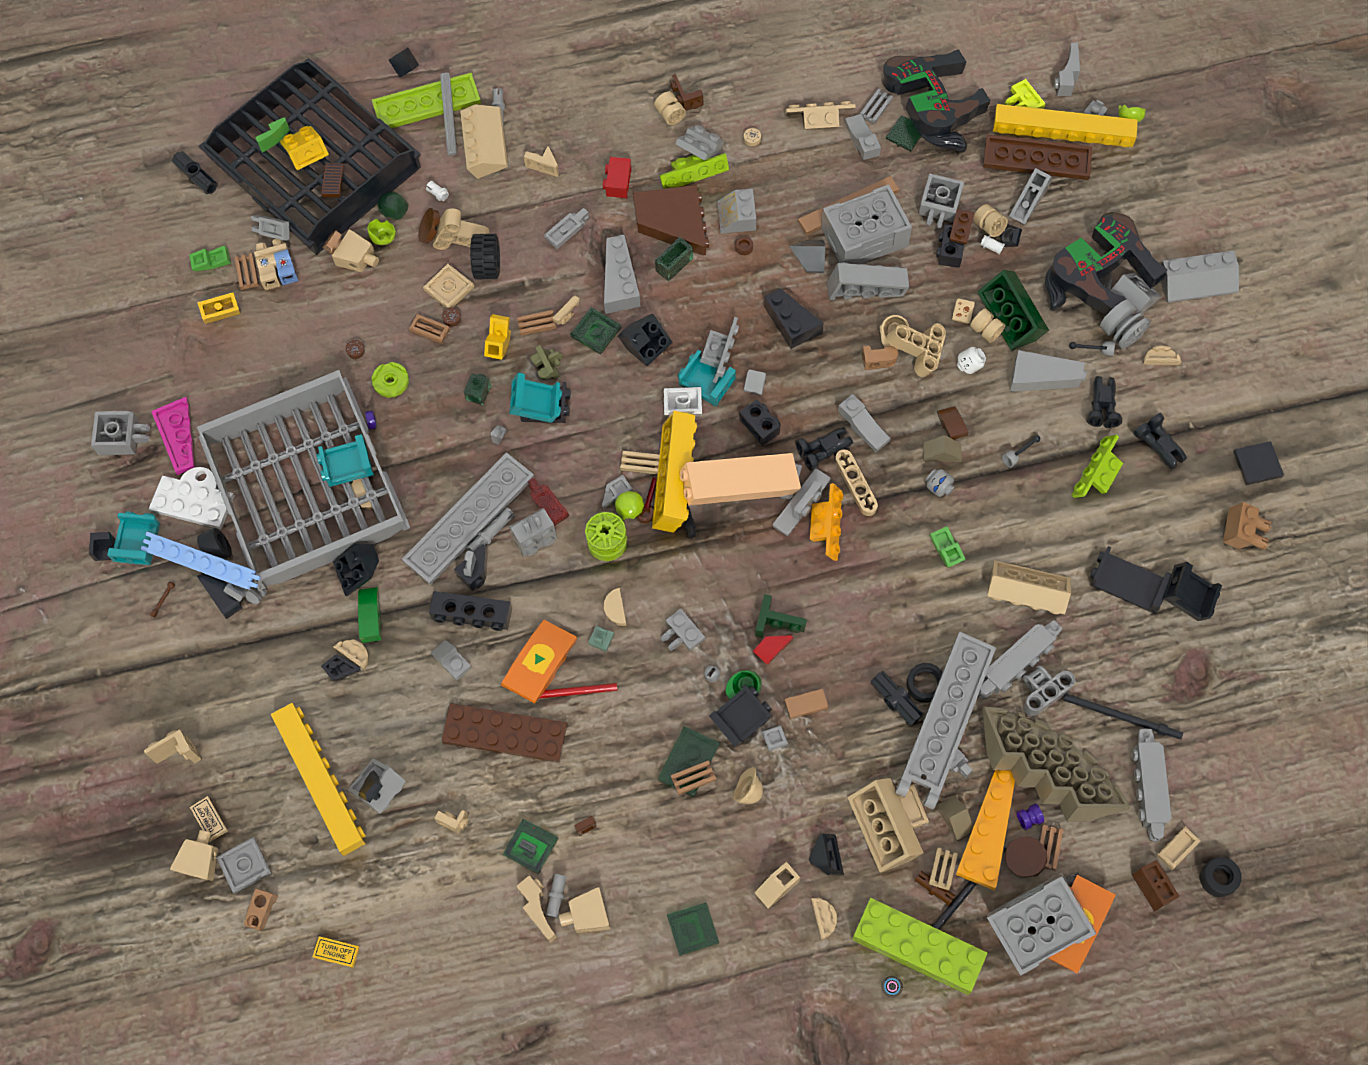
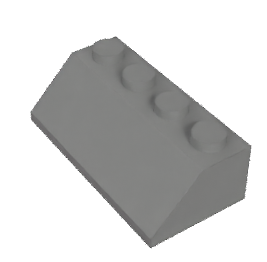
M1234 251L1164 260L1161 264L1168 269L1164 280L1161 281L1167 303L1239 292V265Z

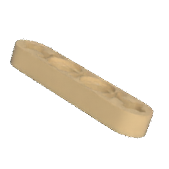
M848 450L838 451L835 463L861 513L865 516L874 515L877 511L878 503L853 455ZM841 456L847 458L848 467H846L844 460H841ZM849 471H854L857 473L858 476L854 479H850L847 476V473ZM863 487L866 492L859 495L855 492V489ZM867 498L868 505H873L872 510L865 508L866 502L864 499Z

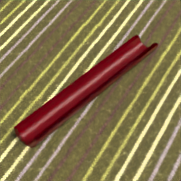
M654 477L652 478L644 507L646 509L650 508L656 488L657 478Z

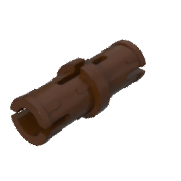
M922 870L914 880L927 889L931 896L934 894L948 906L956 896L949 890L930 885V876Z

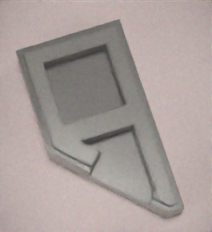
M623 475L607 484L602 502L603 509L614 504L621 493L633 491Z

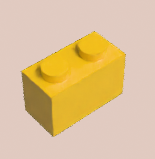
M234 293L197 302L205 324L240 314Z

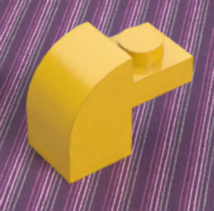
M491 315L489 335L485 340V357L502 360L505 356L511 335V330H509L510 317Z

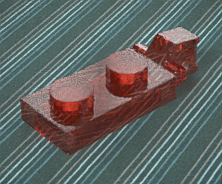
M535 478L528 481V486L532 490L530 495L540 509H545L554 526L569 517L566 509L547 485L543 484L540 486Z

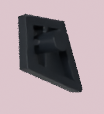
M1007 224V227L1001 234V243L1005 244L1004 247H1018L1022 229Z
M338 654L321 665L333 682L361 671L360 667Z
M374 770L369 773L358 794L360 798L369 803L373 799L378 800L381 794L379 791L383 787L378 774Z

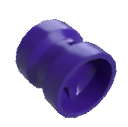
M1037 804L1030 805L1027 810L1021 809L1016 812L1018 821L1024 830L1030 829L1032 824L1039 825L1044 823L1043 813Z

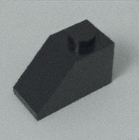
M484 544L474 551L476 562L471 577L464 575L463 570L467 562L465 560L454 569L456 576L471 591L475 588H480L486 579L488 553Z

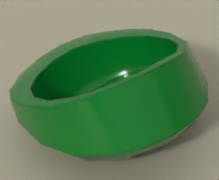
M752 670L737 672L729 679L726 685L727 697L729 699L734 697L743 689L744 685H747L749 688L753 686L759 693L762 686L761 678Z

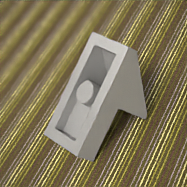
M446 640L431 652V655L456 681L471 669V665L457 652L455 646Z

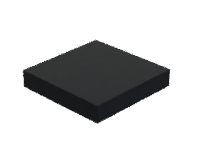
M1271 441L1238 448L1233 451L1246 485L1284 476Z

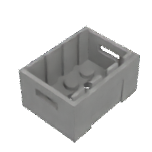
M889 184L840 204L839 202L823 208L821 229L838 262H846L848 264H862L908 247L912 226ZM872 216H878V219H872ZM856 222H861L862 225H861V226H858V225H856L855 223H856Z
M1062 872L989 912L987 916L1020 976L1039 966L1040 962L1074 943L1079 944L1096 934L1094 926ZM1048 916H1053L1055 918V922L1053 924H1049L1046 921ZM1030 926L1036 928L1035 934L1028 933Z

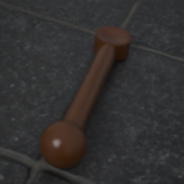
M168 582L166 591L155 609L151 611L150 616L154 618L157 616L158 610L168 593L175 587L174 582Z

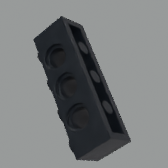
M434 591L429 614L438 623H445L447 621L453 622V624L458 626L469 624L475 628H483L484 626L491 627L495 631H502L509 628L512 605L510 601ZM450 607H456L454 612H447ZM468 610H475L474 614L466 615ZM488 612L494 613L491 618L485 617Z

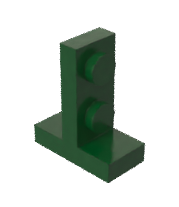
M764 594L755 630L756 637L763 638L766 624L776 629L781 627L787 628L793 633L805 632L807 619L770 611L772 596Z

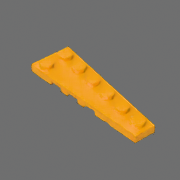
M1011 770L994 771L956 875L994 891L999 876L1015 784Z

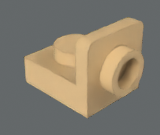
M464 810L460 812L457 820L455 819L456 816L447 811L445 813L438 811L435 816L438 824L458 834L461 829H465L469 821L467 818L468 814Z

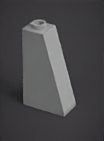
M1018 350L1010 391L1077 388L1080 386L1081 381H1085L1087 370H1084L1085 363Z

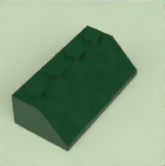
M1002 270L977 291L987 310L994 315L993 319L998 318L1006 325L1001 334L1010 350L1013 351L1033 343L1049 331L1014 271Z

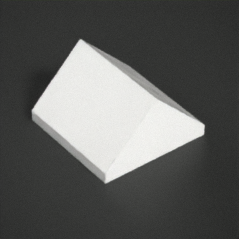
M701 387L664 388L665 418L669 417L674 410L693 414L695 417L702 416Z

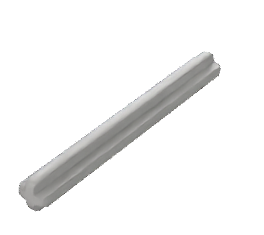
M441 73L447 153L449 156L457 155L450 74Z

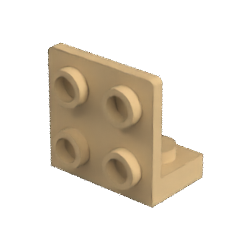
M180 729L171 731L160 741L152 742L144 750L145 754L155 763H159L177 752L180 755L183 754L186 760L190 759L194 764L202 760L192 740Z

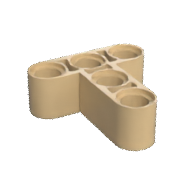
M447 209L440 218L438 226H435L434 230H437V233L433 239V247L445 250L449 248L451 243L470 247L473 234H489L490 230L482 225L461 221V212L459 210Z
M938 323L923 333L901 324L887 334V341L893 347L915 356L914 370L918 376L925 377L938 367L946 331Z

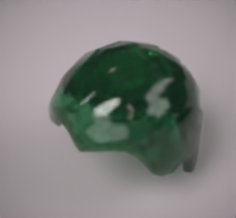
M387 192L379 198L377 206L379 212L384 217L399 220L406 214L409 204L402 195L396 192Z

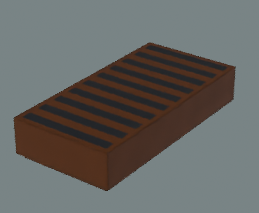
M325 163L322 197H341L344 164Z

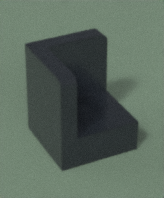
M408 47L389 59L399 77L406 75L419 66Z
M110 532L90 533L89 555L94 561L111 560L107 554L109 548H114V536Z

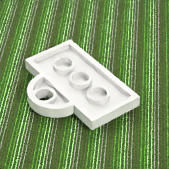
M203 467L188 470L180 480L162 476L149 507L150 512L212 528L215 527L220 530L228 514L221 496L222 492L218 490L213 473ZM201 474H206V475H207L206 478H205V480H203V481H198V480H197V478H198L199 475H201ZM228 492L233 502L235 496L233 493Z

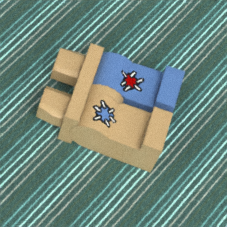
M274 239L272 241L273 247L267 248L265 243L256 244L254 254L260 273V280L265 290L281 286L279 278L283 285L298 281L287 245L280 239ZM292 275V277L289 278V279L284 278V277H287V276Z

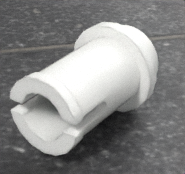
M433 181L427 184L426 191L436 196L438 201H445L448 198L449 193L446 188H441Z
M985 235L980 245L984 249L986 247L1000 255L1005 244L990 238V235Z

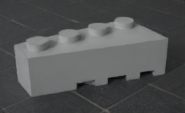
M619 235L607 238L604 291L605 314L641 307L640 295L625 236Z
M846 262L838 263L827 281L829 300H835V297L844 296L845 300L852 299V296L861 295L863 299L879 295V298L903 297L909 289L907 268L848 264Z

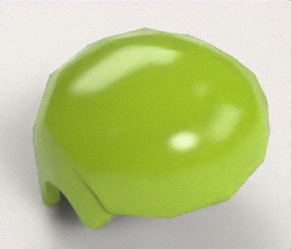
M1119 105L1118 116L1119 118L1138 119L1137 123H1139L1145 117V109L1140 107L1127 108L1126 105H1123V107Z
M374 219L367 226L369 238L374 244L387 245L395 239V227L387 220L380 222L378 219Z
M634 491L621 493L615 502L617 515L622 520L626 518L635 519L642 513L644 508L641 495Z

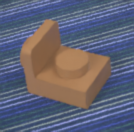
M337 231L332 232L322 248L333 254L342 241L340 238L341 234Z

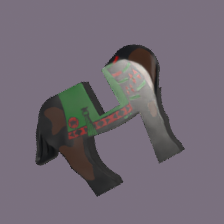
M954 50L944 55L925 57L894 56L888 59L883 66V85L889 92L900 95L929 87L928 92L910 96L905 108L919 134L926 141L937 147L961 153L965 152L967 149L965 139L961 134L952 131L967 124L974 117L986 113L991 100L983 88L978 89L969 98L949 100L947 92L938 77L963 73L967 62L960 50Z
M1109 212L1100 218L1091 237L1107 253L1101 257L1082 238L1059 251L1054 257L1053 264L1045 276V291L1051 311H1055L1065 304L1067 300L1065 292L1106 316L1115 306L1127 299L1106 289L1099 279L1116 269L1125 259L1129 261L1150 289L1164 280L1168 269L1159 264L1143 245L1134 221L1129 216L1122 213Z

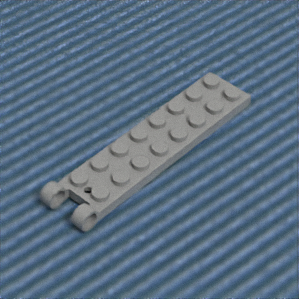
M962 632L957 634L911 754L896 787V794L905 797L911 782L917 783L930 789L923 806L932 810L935 808L996 647ZM921 775H925L926 780L921 779Z

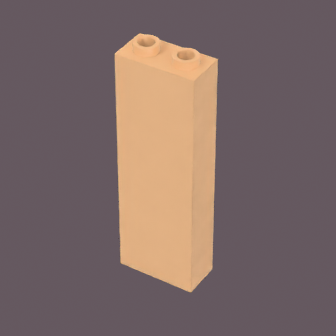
M793 453L687 462L680 470V479L684 483V497L688 501V506L795 495L801 489Z

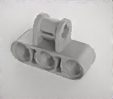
M1040 665L1031 674L1023 676V681L1032 692L1023 705L1025 713L1029 716H1036L1063 697L1073 687L1075 676L1069 671H1062L1052 678ZM1060 679L1067 680L1069 685H1063ZM1045 690L1051 691L1054 694V696H1047L1045 694ZM1029 702H1036L1038 708H1032Z

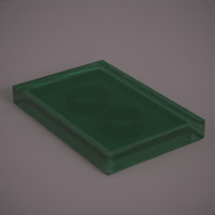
M684 726L658 777V781L676 789L671 775L708 760L711 764L720 743ZM707 768L701 769V770H699V771H696V772H694V773H691V774H689V775H686V776H684V777H681V778L677 779V781L682 780V779H684V778H687V777H689V776H692V775H694V774H697V773H699V772H702V771H704V770H707ZM704 776L693 781H690L688 783H685L683 785H680L679 787L681 789L683 787L701 781L704 779ZM699 788L688 791L685 794L694 798Z

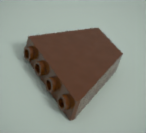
M697 185L633 193L638 233L702 256L706 255V248H709L708 237L704 236V233H707L706 222H702L704 208L700 207L699 204L702 202L701 192L697 191Z

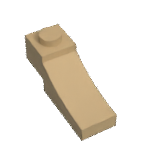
M529 875L517 885L518 890L528 901L523 909L551 943L557 937L548 925L543 913L541 897L544 894L541 889L544 887L537 878L533 880Z

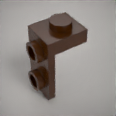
M676 74L672 75L671 89L673 92H676L678 102L681 103L686 111L697 109L704 105L701 90L684 94Z
M957 209L950 241L967 244L974 212Z

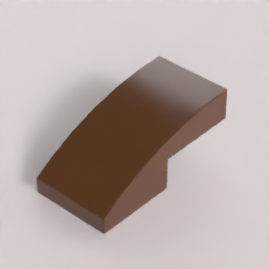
M955 406L937 411L941 425L946 429L948 437L955 440L968 436L967 427Z

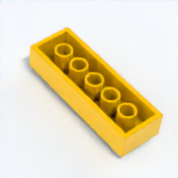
M674 410L662 425L652 521L653 529L674 533L688 518L689 510L686 509L688 501L684 497L685 487L680 479V470L687 462L694 461V457H691L695 447L693 434L696 432L697 423L693 414Z

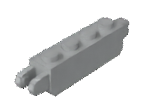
M1055 620L1046 626L1036 624L989 666L984 683L978 694L979 698L986 699L993 693L998 695L1001 691L1005 693L1013 685L1011 682L1015 678L1020 680L1027 673L1025 669L1029 666L1033 668L1041 660L1039 657L1043 653L1047 655L1054 649L1053 644L1063 628Z
M1140 729L1138 731L1137 745L1132 749V760L1136 762L1134 779L1138 781L1136 799L1140 801L1141 808L1138 810L1139 821H1142V827H1147L1150 841L1156 843L1163 838L1164 826L1171 820L1164 747L1159 742H1155L1152 729Z

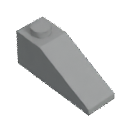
M1035 168L1009 217L1025 225L1053 180L1052 177Z

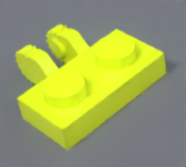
M1026 79L1011 86L1010 91L1014 95L1005 102L1006 105H1014L1019 101L1020 103L1015 106L1038 109L1045 107V102Z

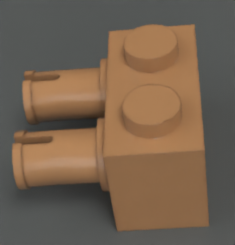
M1241 502L1229 508L1223 543L1237 549L1253 545L1261 550H1265L1269 544L1266 542H1269V539L1255 534L1257 528L1267 533L1271 529L1269 525H1272V522L1258 517L1259 508Z

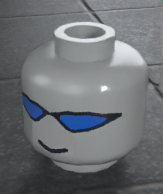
M934 469L925 480L927 488L938 497H942L945 494L948 496L955 488L953 486L954 478L943 469Z

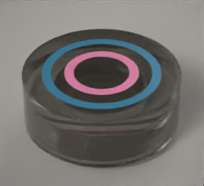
M888 976L883 980L881 989L885 996L895 998L901 994L903 984L898 977Z

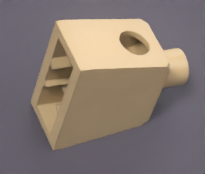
M350 229L332 254L336 266L362 272L367 264L376 267L379 262V258L374 256L372 244Z
M200 830L196 841L186 839L170 870L213 881L218 848L208 845L212 833Z
M599 887L568 901L570 911L559 914L561 926L574 924L577 933L610 929Z

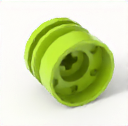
M610 512L598 513L590 518L586 524L585 534L589 552L593 557L600 561H612L622 556L627 547L626 528L622 519Z

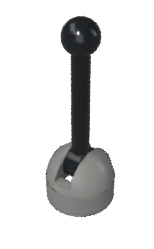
M1106 341L1101 346L1071 342L1069 348L1099 349L1104 355L1113 356L1115 341Z
M1035 435L1033 440L1017 452L1008 451L1002 455L1005 465L1011 468L1017 464L1019 460L1018 455L1035 442H1039L1040 436Z

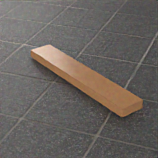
M889 176L825 207L839 202L840 204L871 193L872 190L888 184L894 194L899 193V188L892 177ZM825 207L798 219V224L806 236L821 229L822 212Z

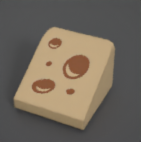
M958 298L952 320L970 324L975 302Z

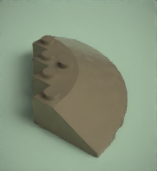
M983 707L986 751L993 770H1011L1017 787H1035L1042 804H1060L1067 822H1085L1130 809L1118 786L1115 787L1109 779L1110 774L1107 771L1103 772L1097 765L1098 761L1087 750L1083 753L1076 748L1073 739L1065 734L1059 735L1050 729V725L1038 719L1033 721L1025 718V714L1018 713L1016 715L1008 713L1007 709Z

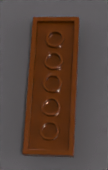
M987 134L983 168L1031 174L1036 168L1050 176L1089 180L1092 147Z
M450 703L442 743L560 763L567 722Z

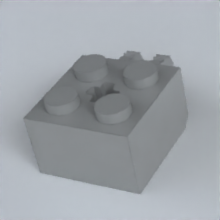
M929 174L919 215L928 217L926 225H931L933 218L938 219V228L942 227L943 221L954 223L964 186L963 181Z
M130 411L95 412L91 446L98 455L136 454L137 443H147L149 440V436L140 435L138 432H148L150 426L148 424H139L136 415Z
M544 508L509 526L512 538L523 557L534 555L538 549L552 545L557 539L554 524Z

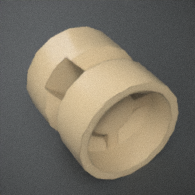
M665 92L655 100V108L668 125L677 124L684 118L686 110L672 92Z
M988 204L981 206L973 218L974 223L991 237H997L1002 234L1008 223L1004 215Z
M985 308L976 315L970 327L977 333L982 332V337L989 343H992L1003 332L1006 325L998 318L993 319L994 315Z

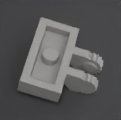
M228 583L224 589L225 593L239 602L246 596V599L253 604H258L267 593L265 589L258 591L257 588L250 587L249 590L232 583Z
M679 609L665 620L671 629L660 638L665 642L675 634L678 638L668 646L671 651L682 643L691 651L705 640V636L682 609Z

